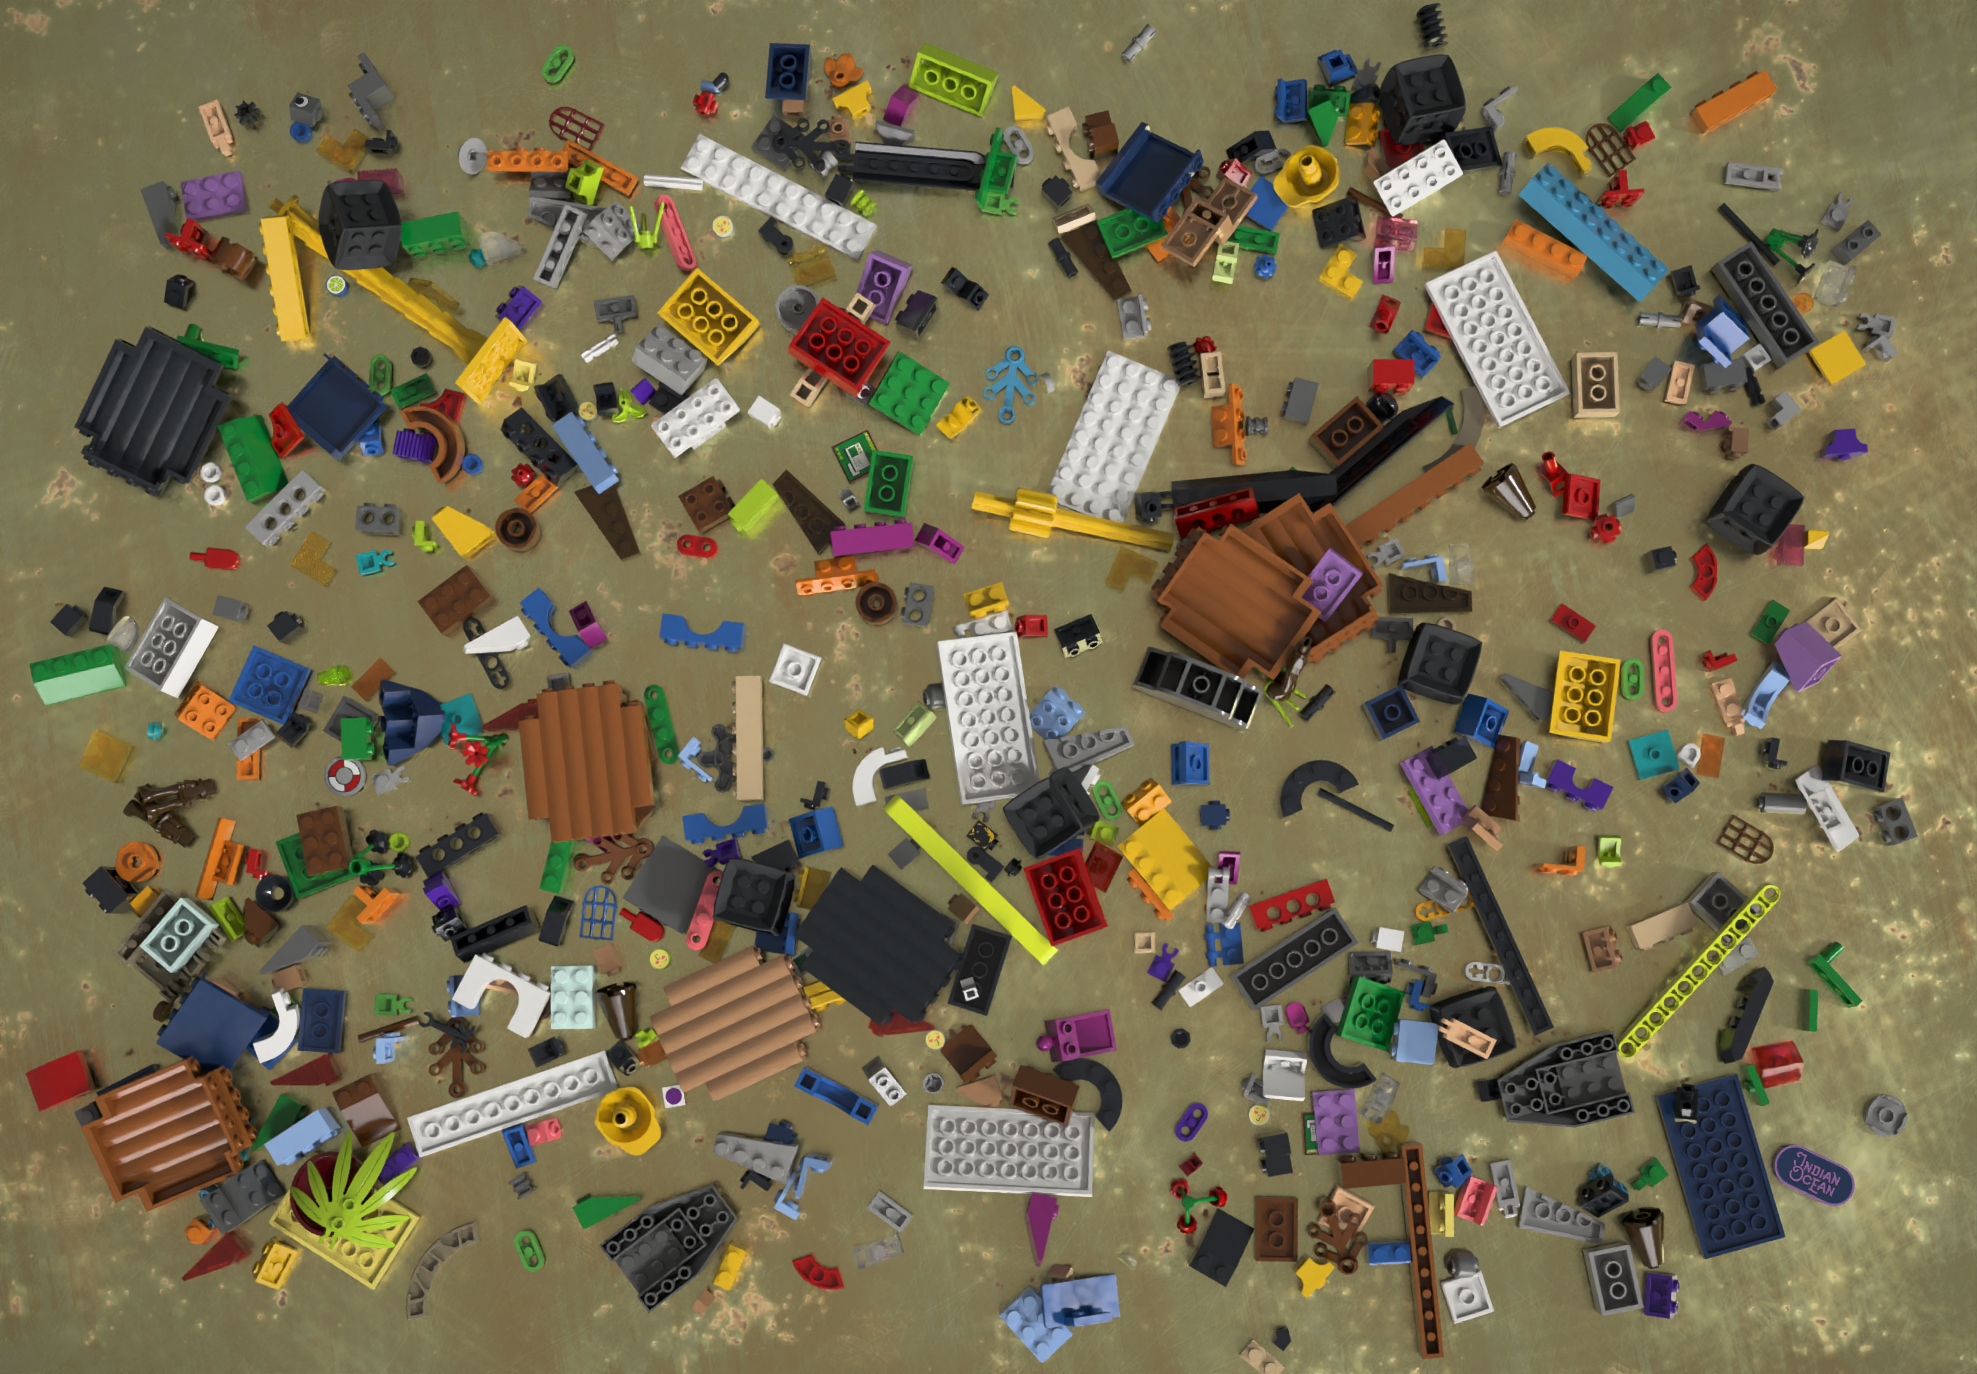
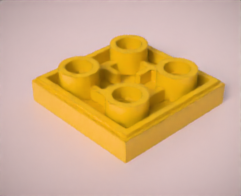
M1845 330L1809 351L1810 356L1829 386L1866 365Z

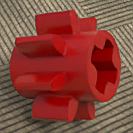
M702 91L700 95L695 94L692 102L693 106L696 107L695 111L703 116H709L710 112L715 113L718 107L717 101H715L716 96L706 91Z

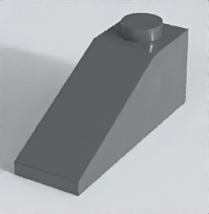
M164 181L140 190L160 244L168 250L171 248V244H169L170 241L164 235L165 232L173 234L176 211L174 198L176 193L172 186H168Z
M1506 673L1498 677L1538 723L1544 722L1551 715L1554 692H1549L1544 688Z

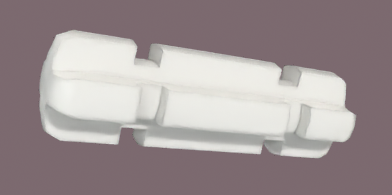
M611 333L606 337L607 339H602L592 345L591 349L581 352L585 362H589L594 359V356L597 357L609 350L610 346L617 345L619 341L615 334Z
M1245 892L1239 894L1238 901L1234 902L1227 913L1228 917L1226 916L1222 921V924L1228 929H1232L1235 926V920L1240 918L1246 905L1251 900V897Z

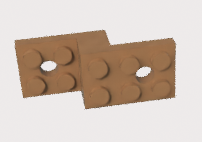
M1224 177L1206 202L1197 197L1193 200L1161 244L1162 249L1195 267L1213 241L1222 246L1226 243L1258 199L1257 194ZM1228 200L1235 201L1230 207L1224 206ZM1187 237H1194V241L1192 243H1184Z

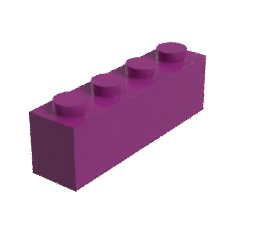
M906 519L894 520L895 524L887 525L886 521L875 522L874 527H866V524L854 525V529L846 530V526L834 527V531L829 532L832 556L915 547L912 522L907 523Z

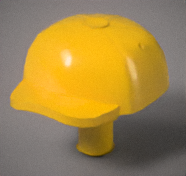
M1306 145L1300 148L1284 162L1283 169L1275 177L1273 182L1275 192L1289 207H1297L1307 202L1316 203L1321 201L1338 186L1340 170L1339 165H1337V159L1332 153L1322 147Z
M617 1088V1090L610 1091L600 1102L595 1115V1124L612 1145L619 1146L627 1153L636 1156L646 1152L660 1139L661 1128L655 1117V1109L638 1088Z

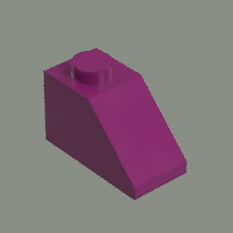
M926 523L923 524L914 540L927 550L953 564L956 563L964 549L963 545L942 530Z
M587 601L569 610L579 634L590 649L607 639L601 624Z

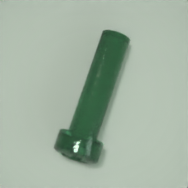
M1452 406L1446 411L1451 434L1454 435L1458 434Z

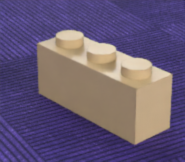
M1682 902L1629 924L1626 928L1635 949L1647 951L1655 947L1654 943L1659 941L1666 943L1673 940V936L1681 933V936L1691 933L1693 931L1692 928L1698 926L1688 902Z

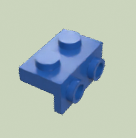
M1282 78L1278 79V86L1275 87V94L1278 98V105L1275 107L1276 116L1283 123L1307 120V81L1305 79L1284 81Z
M1411 330L1392 352L1400 359H1414V372L1422 379L1441 359V356L1436 347L1430 346L1424 341L1425 338L1422 334Z

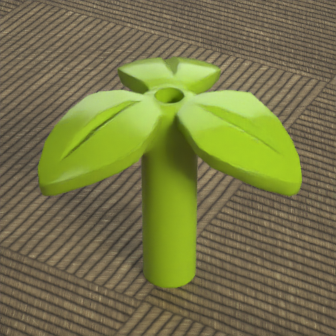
M621 388L618 394V402L622 409H618L619 413L612 415V421L616 423L626 421L629 412L633 418H640L646 414V410L642 405L630 406L633 397L624 388Z

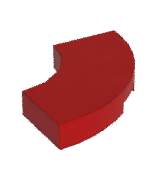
M1707 543L1690 557L1696 570L1695 579L1690 587L1703 601L1707 600L1712 594L1718 579L1717 560Z
M812 1253L792 1260L796 1271L806 1282L825 1290L844 1288L839 1267L829 1268L822 1266L816 1261Z

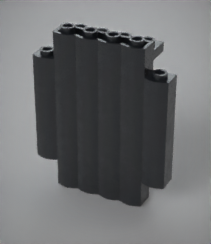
M151 326L144 328L136 346L123 339H115L74 426L79 429L80 434L86 437L93 436L90 444L85 445L81 451V454L84 455L83 459L87 460L90 466L95 468L102 467L107 470V474L116 478L120 476L126 479L127 484L134 487L140 486L145 489L147 494L155 497L164 493L172 476H174L175 481L181 484L191 483L218 429L217 426L220 425L234 396L215 386L225 364Z
M872 865L862 880L846 868L841 867L794 934L796 938L813 950L803 963L802 968L880 1026L889 1025L895 1017V1011L913 1024L918 1021L922 1022L928 1013L926 1011L930 1004L933 1005L939 998V990L949 984L951 973L953 970L957 971L964 961L962 960L964 954L961 952V949L945 941V938L949 939L954 933L956 922L877 865Z

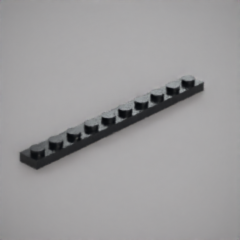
M1465 836L1447 844L1533 1035L1536 1036L1554 1028L1468 837Z

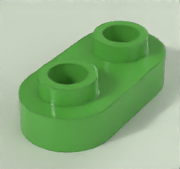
M557 46L543 64L541 73L547 82H558L573 62L574 54L569 46ZM567 55V58L562 60L561 56ZM551 71H556L555 75L550 76L549 73Z
M375 355L370 361L369 370L370 390L372 392L374 390L377 391L381 396L386 395L391 389L392 363L385 355ZM381 363H385L383 369H379ZM380 383H384L382 389H378Z
M1635 658L1626 660L1621 667V691L1623 696L1629 700L1640 698L1644 692V667L1642 662ZM1629 666L1634 667V673L1629 672ZM1630 686L1634 687V693L1629 692Z
M1107 781L1097 782L1093 787V795L1103 816L1108 820L1119 818L1122 814V805L1112 785ZM1105 788L1107 790V793L1105 795H1101L1099 793V789ZM1110 806L1115 807L1116 812L1114 814L1108 812Z
M520 1231L514 1238V1245L520 1260L526 1270L537 1271L544 1264V1255L532 1231ZM523 1237L529 1238L528 1244L523 1243ZM532 1256L537 1258V1263L531 1262Z

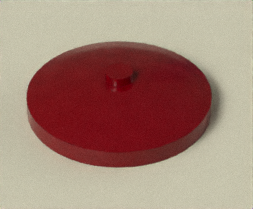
M324 1152L308 1159L299 1168L292 1181L291 1186L307 1194L318 1207L320 1206L313 1195L309 1183L307 1163L312 1161L325 1185L328 1200L332 1202L333 1176L339 1152ZM351 1155L350 1170L344 1195L363 1165L353 1155ZM374 1185L361 1204H364L375 1193ZM290 1191L291 1208L298 1222L309 1232L318 1236L324 1235L326 1228L313 1221L302 1211ZM369 1214L363 1216L361 1219L365 1220ZM333 1231L330 1233L329 1237H332L334 1235Z

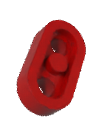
M686 534L682 535L677 541L678 550L686 556L710 559L718 552L717 543L712 538ZM686 541L690 542V546L688 548H685L683 546L684 542ZM709 544L711 546L710 550L705 551L703 549L704 545Z

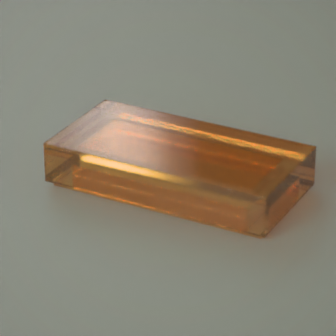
M379 658L351 687L365 701H368L379 690L380 680H389L396 672L382 658Z
M1703 734L1697 775L1719 778L1725 737Z

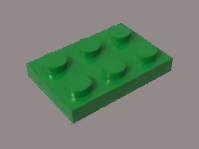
M1128 208L1096 221L1111 259L1168 236L1162 219L1155 223Z

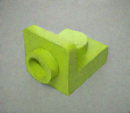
M1099 820L1089 827L1087 834H1090V840L1113 847L1119 827Z

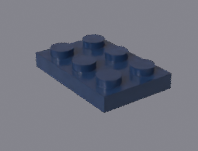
M303 988L297 1051L341 1053L346 991Z

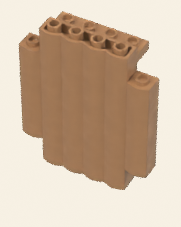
M753 945L663 987L671 1007L650 1016V1020L683 1093L706 1083L713 1101H717L806 1059V1049L798 1040L820 1030V1020L816 1014H813L810 1008L812 1006L811 1000L807 994H804L801 988L803 987L802 980L798 975L796 976L793 970L795 966L790 956L787 957V954H783L763 963L762 959H764L761 949Z

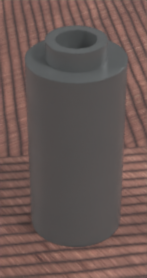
M1762 792L1756 799V807L1760 809L1761 813L1804 815L1806 812L1807 801L1803 794Z

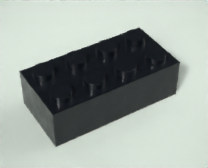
M972 924L963 952L962 960L964 961L957 971L947 1004L985 1016L988 1015L1012 936ZM973 977L979 997L966 1001L960 981Z

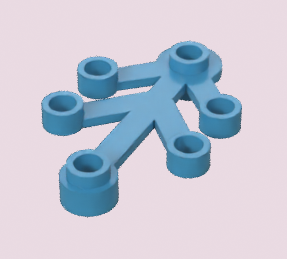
M1018 346L1009 347L1005 351V358L994 367H989L986 370V377L989 380H995L998 377V373L1009 366L1007 375L991 387H986L983 391L984 398L992 400L995 394L1006 386L1004 407L999 410V419L1005 424L1011 423L1015 418V412L1012 409L1015 387L1023 396V401L1026 405H1032L1035 402L1034 393L1029 392L1016 375L1017 367L1026 376L1027 384L1031 386L1038 382V376L1024 362V351ZM1014 353L1018 355L1016 360L1011 358V355ZM995 371L996 375L994 377H990L988 375V372ZM1029 376H1034L1036 380L1030 382L1028 378ZM988 390L993 392V395L990 397L985 394ZM1031 395L1033 400L1031 402L1026 401V396ZM1007 412L1011 416L1009 419H1005L1003 414Z

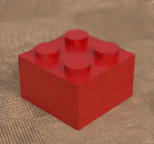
M1373 359L1368 367V392H1373V394L1393 392L1394 395H1405L1414 385V359Z

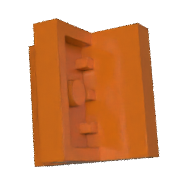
M357 886L352 892L367 907L356 919L361 924H372L400 893L395 888L384 887L379 892L373 886Z

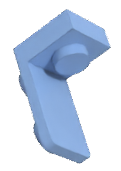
M1436 554L1424 556V560L1419 561L1416 558L1404 560L1405 563L1400 565V570L1432 565L1433 567L1430 568L1431 577L1433 580L1435 579L1436 584L1444 583L1448 580L1443 556L1437 557Z
M693 737L678 755L682 759L680 763L688 770L691 767L698 772L696 776L703 782L707 780L713 782L714 778L690 760L691 756L693 758L696 757L702 749L699 747L702 743Z
M1523 741L1520 749V765L1518 766L1520 783L1545 788L1547 780L1540 778L1539 773L1532 772L1538 745Z
M796 1169L791 1173L789 1182L786 1183L783 1192L779 1190L773 1200L776 1203L774 1209L794 1220L798 1218L801 1212L798 1209L799 1205L790 1200L787 1202L783 1200L799 1173Z

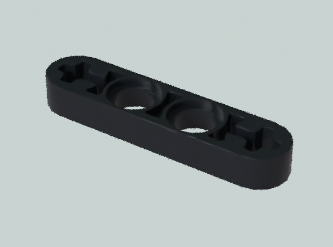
M473 617L466 619L463 623V630L469 642L476 639H472V637L476 636L472 630H468L471 627V622L478 624L475 627L477 633L481 634L483 632V635L487 633L482 622ZM498 652L476 653L492 685L499 690L507 689L511 684V677ZM490 657L497 659V665L494 668H488L486 664ZM498 671L501 677H506L504 685L497 684L496 682L499 678L495 673L491 675V672Z

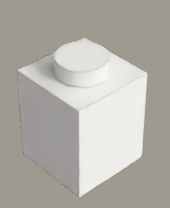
M759 395L748 411L751 418L769 429L772 425L776 426L781 418V415H779L781 413L780 409Z
M1377 927L1376 931L1373 930L1371 943H1374V948L1401 952L1404 931Z

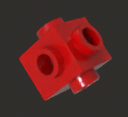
M1607 513L1596 516V521L1589 524L1590 534L1595 543L1603 541L1604 544L1616 541L1615 537L1621 534L1620 521L1615 518V515L1607 516Z

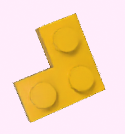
M1340 244L1318 277L1319 280L1351 300L1363 284L1362 280L1347 271L1357 254Z

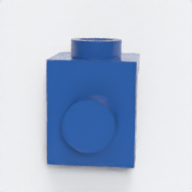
M380 422L373 423L359 439V445L364 456L384 453L381 443L382 427Z
M1412 979V982H1408L1406 987V994H1408L1406 1003L1411 1004V1009L1423 1012V1008L1429 1009L1430 1007L1428 1004L1418 1002L1424 981Z

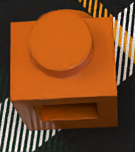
M198 1216L191 1220L183 1233L187 1235V1239L190 1242L205 1245L217 1227L211 1228L207 1224L208 1220Z

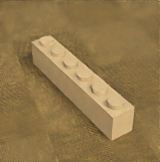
M736 676V681H732V694H736V702H732V713L736 714V722L732 723L733 735H736V743H733V755H736V763H733V776H737V784H733V796H737L738 801L763 800L762 677Z

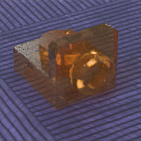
M659 1040L638 1049V1060L641 1066L645 1065L646 1069L668 1059Z

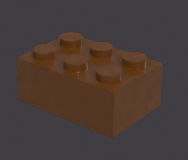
M1356 396L1315 431L1308 440L1332 468L1336 470L1376 436L1384 426L1360 398Z
M465 565L417 602L440 633L448 636L462 626L466 619L474 617L496 599L470 566Z
M333 806L297 814L296 817L308 876H318L349 869V863L353 860L343 807Z
M1020 1065L1012 1085L1009 1106L1068 1127L1076 1106L1080 1086L1070 1080L1059 1079L1053 1074H1045L1033 1067Z
M1395 1151L1382 1152V1156L1374 1155V1153H1363L1360 1158L1353 1157V1155H1342L1341 1159L1336 1160L1338 1185L1343 1189L1407 1184L1404 1158L1395 1153Z

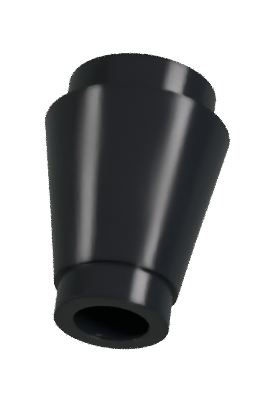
M1372 83L1350 94L1351 104L1376 103L1381 98L1379 86Z

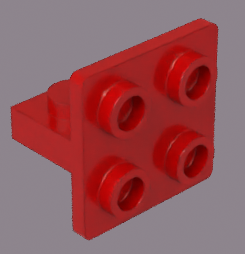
M1618 170L1607 184V191L1602 193L1595 204L1599 207L1602 206V209L1613 208L1614 205L1631 207L1642 197L1645 191L1644 189L1628 190L1627 170Z
M187 218L186 222L181 226L180 237L165 232L164 236L170 241L169 244L176 246V249L188 253L189 250L194 252V255L203 259H207V256L210 257L212 251L203 245L207 231L195 220Z

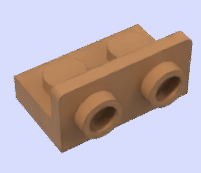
M1473 805L1461 820L1498 852L1503 846L1497 840L1499 838L1497 833L1502 829L1501 826L1477 805Z
M1611 925L1582 932L1593 973L1621 966L1623 956L1621 950H1617L1615 942L1617 941V934Z

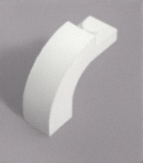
M882 747L874 750L861 761L853 778V796L856 806L877 801L873 788L875 774L881 767L887 764L908 759L906 750H901L900 747L889 750V754L886 755Z
M283 987L275 989L272 993L279 1014V1027L271 1034L256 1038L253 1043L260 1063L273 1059L285 1051L298 1030L300 1021L298 1004L289 1006L291 1004L288 992H284Z

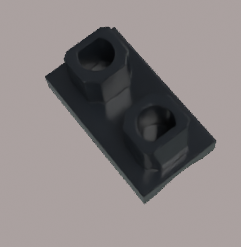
M1681 1084V1087L1676 1089L1675 1122L1688 1121L1697 1124L1698 1089H1695L1694 1085Z

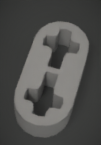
M1278 149L1258 157L1254 163V171L1260 176H1266L1282 170L1284 163L1282 161H1274L1278 160L1279 155L1286 157V161L1291 156L1290 152L1286 149ZM1263 161L1264 164H1271L1267 165L1266 170L1259 168L1260 162Z

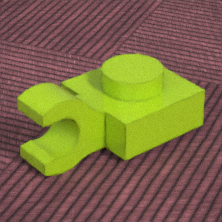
M648 1028L645 1030L641 1029L635 1033L636 1037L639 1038L636 1044L639 1048H643L658 1035L654 1028L650 1031Z

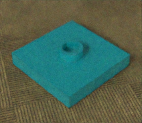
M471 693L440 705L446 715V720L442 722L441 729L446 746H448L450 740L448 732H451V723L456 725L458 733H467V735L475 736L486 732Z
M1669 730L1627 741L1639 780L1680 769Z

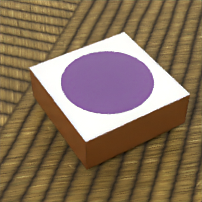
M679 1085L662 1087L665 1108L686 1105L685 1092L683 1093Z

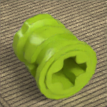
M863 189L858 191L850 201V205H856V209L862 211L864 216H868L877 203L871 201L870 196H865Z

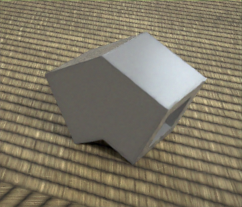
M849 487L838 493L848 511L859 505Z
M973 977L960 981L966 1001L979 997Z

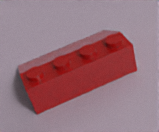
M822 297L789 344L788 354L852 396L857 397L891 342Z
M1080 848L1023 868L1051 947L1108 927Z

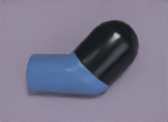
M722 72L712 82L702 80L701 91L721 92L728 85L729 76Z

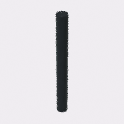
M1725 203L1718 208L1750 242L1752 241L1754 246L1774 266L1781 261Z
M1321 787L1317 793L1318 796L1389 832L1394 827V824Z

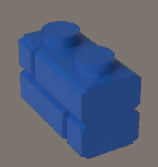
M1407 1239L1368 1241L1365 1245L1366 1263L1368 1265L1411 1263L1410 1242Z

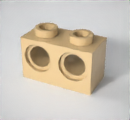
M1221 352L1200 354L1199 366L1202 377L1203 399L1223 397L1225 394Z

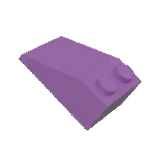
M877 249L869 254L856 293H859L876 305L869 316L870 318L888 324L907 284L913 265Z

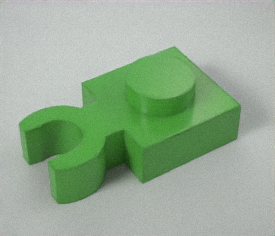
M989 191L982 212L1002 215V210H1006L1007 213L1015 215L1016 209H1011L1010 205L1013 203L1018 204V199L1009 198L1006 200L1005 194Z
M375 994L374 1015L395 1016L397 1015V1010L402 1013H410L411 1009H405L403 1005L406 1001H412V998L406 997L398 1001L397 994Z

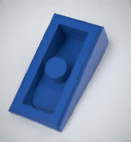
M524 1123L502 1129L503 1137L516 1169L536 1162Z

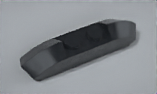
M1765 966L1752 973L1740 989L1744 993V997L1741 996L1737 1003V1008L1739 1009L1736 1016L1734 1015L1730 1020V1031L1724 1029L1721 1038V1054L1724 1064L1743 1059L1774 983L1771 974Z

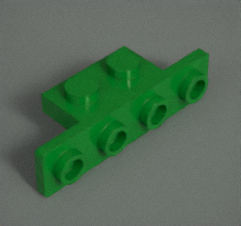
M996 127L995 134L992 133L990 152H987L985 156V170H982L980 174L981 185L975 193V201L979 209H984L989 191L1008 195L1018 159L1017 154L1000 151L1003 133L1001 128Z

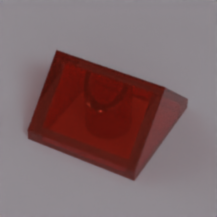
M1095 841L1085 863L1094 888L1106 893L1123 855Z
M1793 1040L1751 1048L1755 1068L1764 1089L1802 1082L1804 1061Z

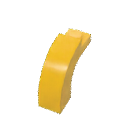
M1558 127L1542 128L1530 133L1522 141L1532 159L1542 153L1556 151L1564 154L1570 160L1580 178L1587 175L1591 170L1589 158L1583 155L1588 146L1578 135L1569 130Z

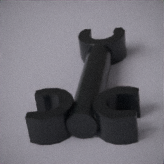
M424 1012V1015L429 1017V1022L421 1021L419 1022L420 1026H431L457 1038L451 1042L450 1048L454 1049L457 1043H461L462 1049L460 1053H464L467 1050V1042L470 1035L475 1033L477 1026L473 1025L470 1031H466L465 1025L467 1022L462 1021L459 1026L460 1030H457L436 1020L433 1013Z

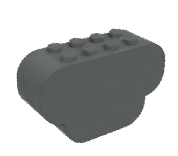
M1147 647L1132 685L1135 689L1243 731L1249 730L1263 694L1261 689L1246 683L1244 679L1188 656L1170 651L1166 652L1154 647Z

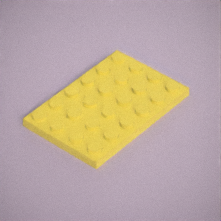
M316 1150L313 1151L309 1159L315 1155L320 1154V1152ZM289 1189L268 1223L373 1290L420 1216L395 1200L389 1199L382 1206L369 1213L366 1219L385 1215H408L410 1218L390 1228L362 1232L385 1237L394 1242L395 1247L370 1248L352 1243L339 1236L331 1250L328 1247L331 1244L332 1237L325 1238L322 1244H320L318 1241L322 1236L309 1232L298 1222L291 1208Z

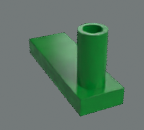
M196 324L188 325L184 337L177 336V340L225 364L224 367L237 369L239 350L196 340L200 331L199 326Z
M1835 941L1823 954L1812 955L1806 962L1848 1008L1857 1007L1862 1002V999L1830 965L1844 951L1843 946Z

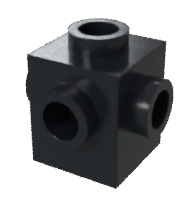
M454 905L432 916L434 924L431 926L437 937L441 936L445 942L450 940V937L467 930L463 916Z

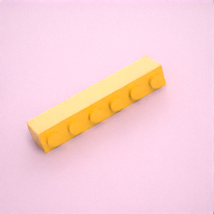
M290 215L264 217L259 223L260 234L264 236L265 243H263L262 248L268 260L266 272L271 278L269 290L271 296H274L275 301L273 313L278 319V324L276 325L277 335L281 337V341L306 339L310 336Z

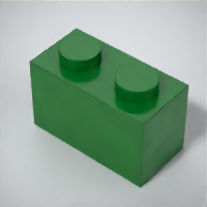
M369 718L341 719L342 760H372V755L375 752L374 743L371 742L374 725L373 722H370Z

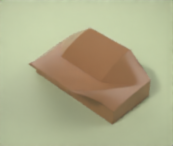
M1372 147L1364 157V172L1374 181L1391 171V169Z

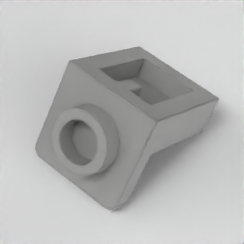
M1885 334L1879 338L1876 335L1865 342L1867 346L1862 349L1865 353L1872 347H1875L1876 354L1880 359H1884L1885 362L1899 354Z

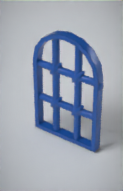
M602 885L594 886L585 894L582 903L583 909L579 937L613 941L617 908L616 896L608 887ZM598 888H605L603 903L596 902ZM594 890L593 900L586 901L588 894ZM609 891L614 898V904L607 903ZM586 904L592 905L590 919L584 918ZM597 905L604 906L601 920L594 919L595 907ZM608 906L614 907L612 921H605ZM584 922H590L589 936L582 935ZM595 923H602L600 937L592 936ZM606 924H612L610 938H603Z

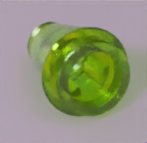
M340 664L317 674V680L320 685L345 684L350 679L347 666Z

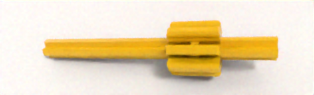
M1021 487L1017 488L1014 499L979 491L974 492L971 509L1010 517L1009 530L1047 538L1050 535L1051 527L1054 526L1171 551L1173 546L1174 533L1056 508L1057 495Z

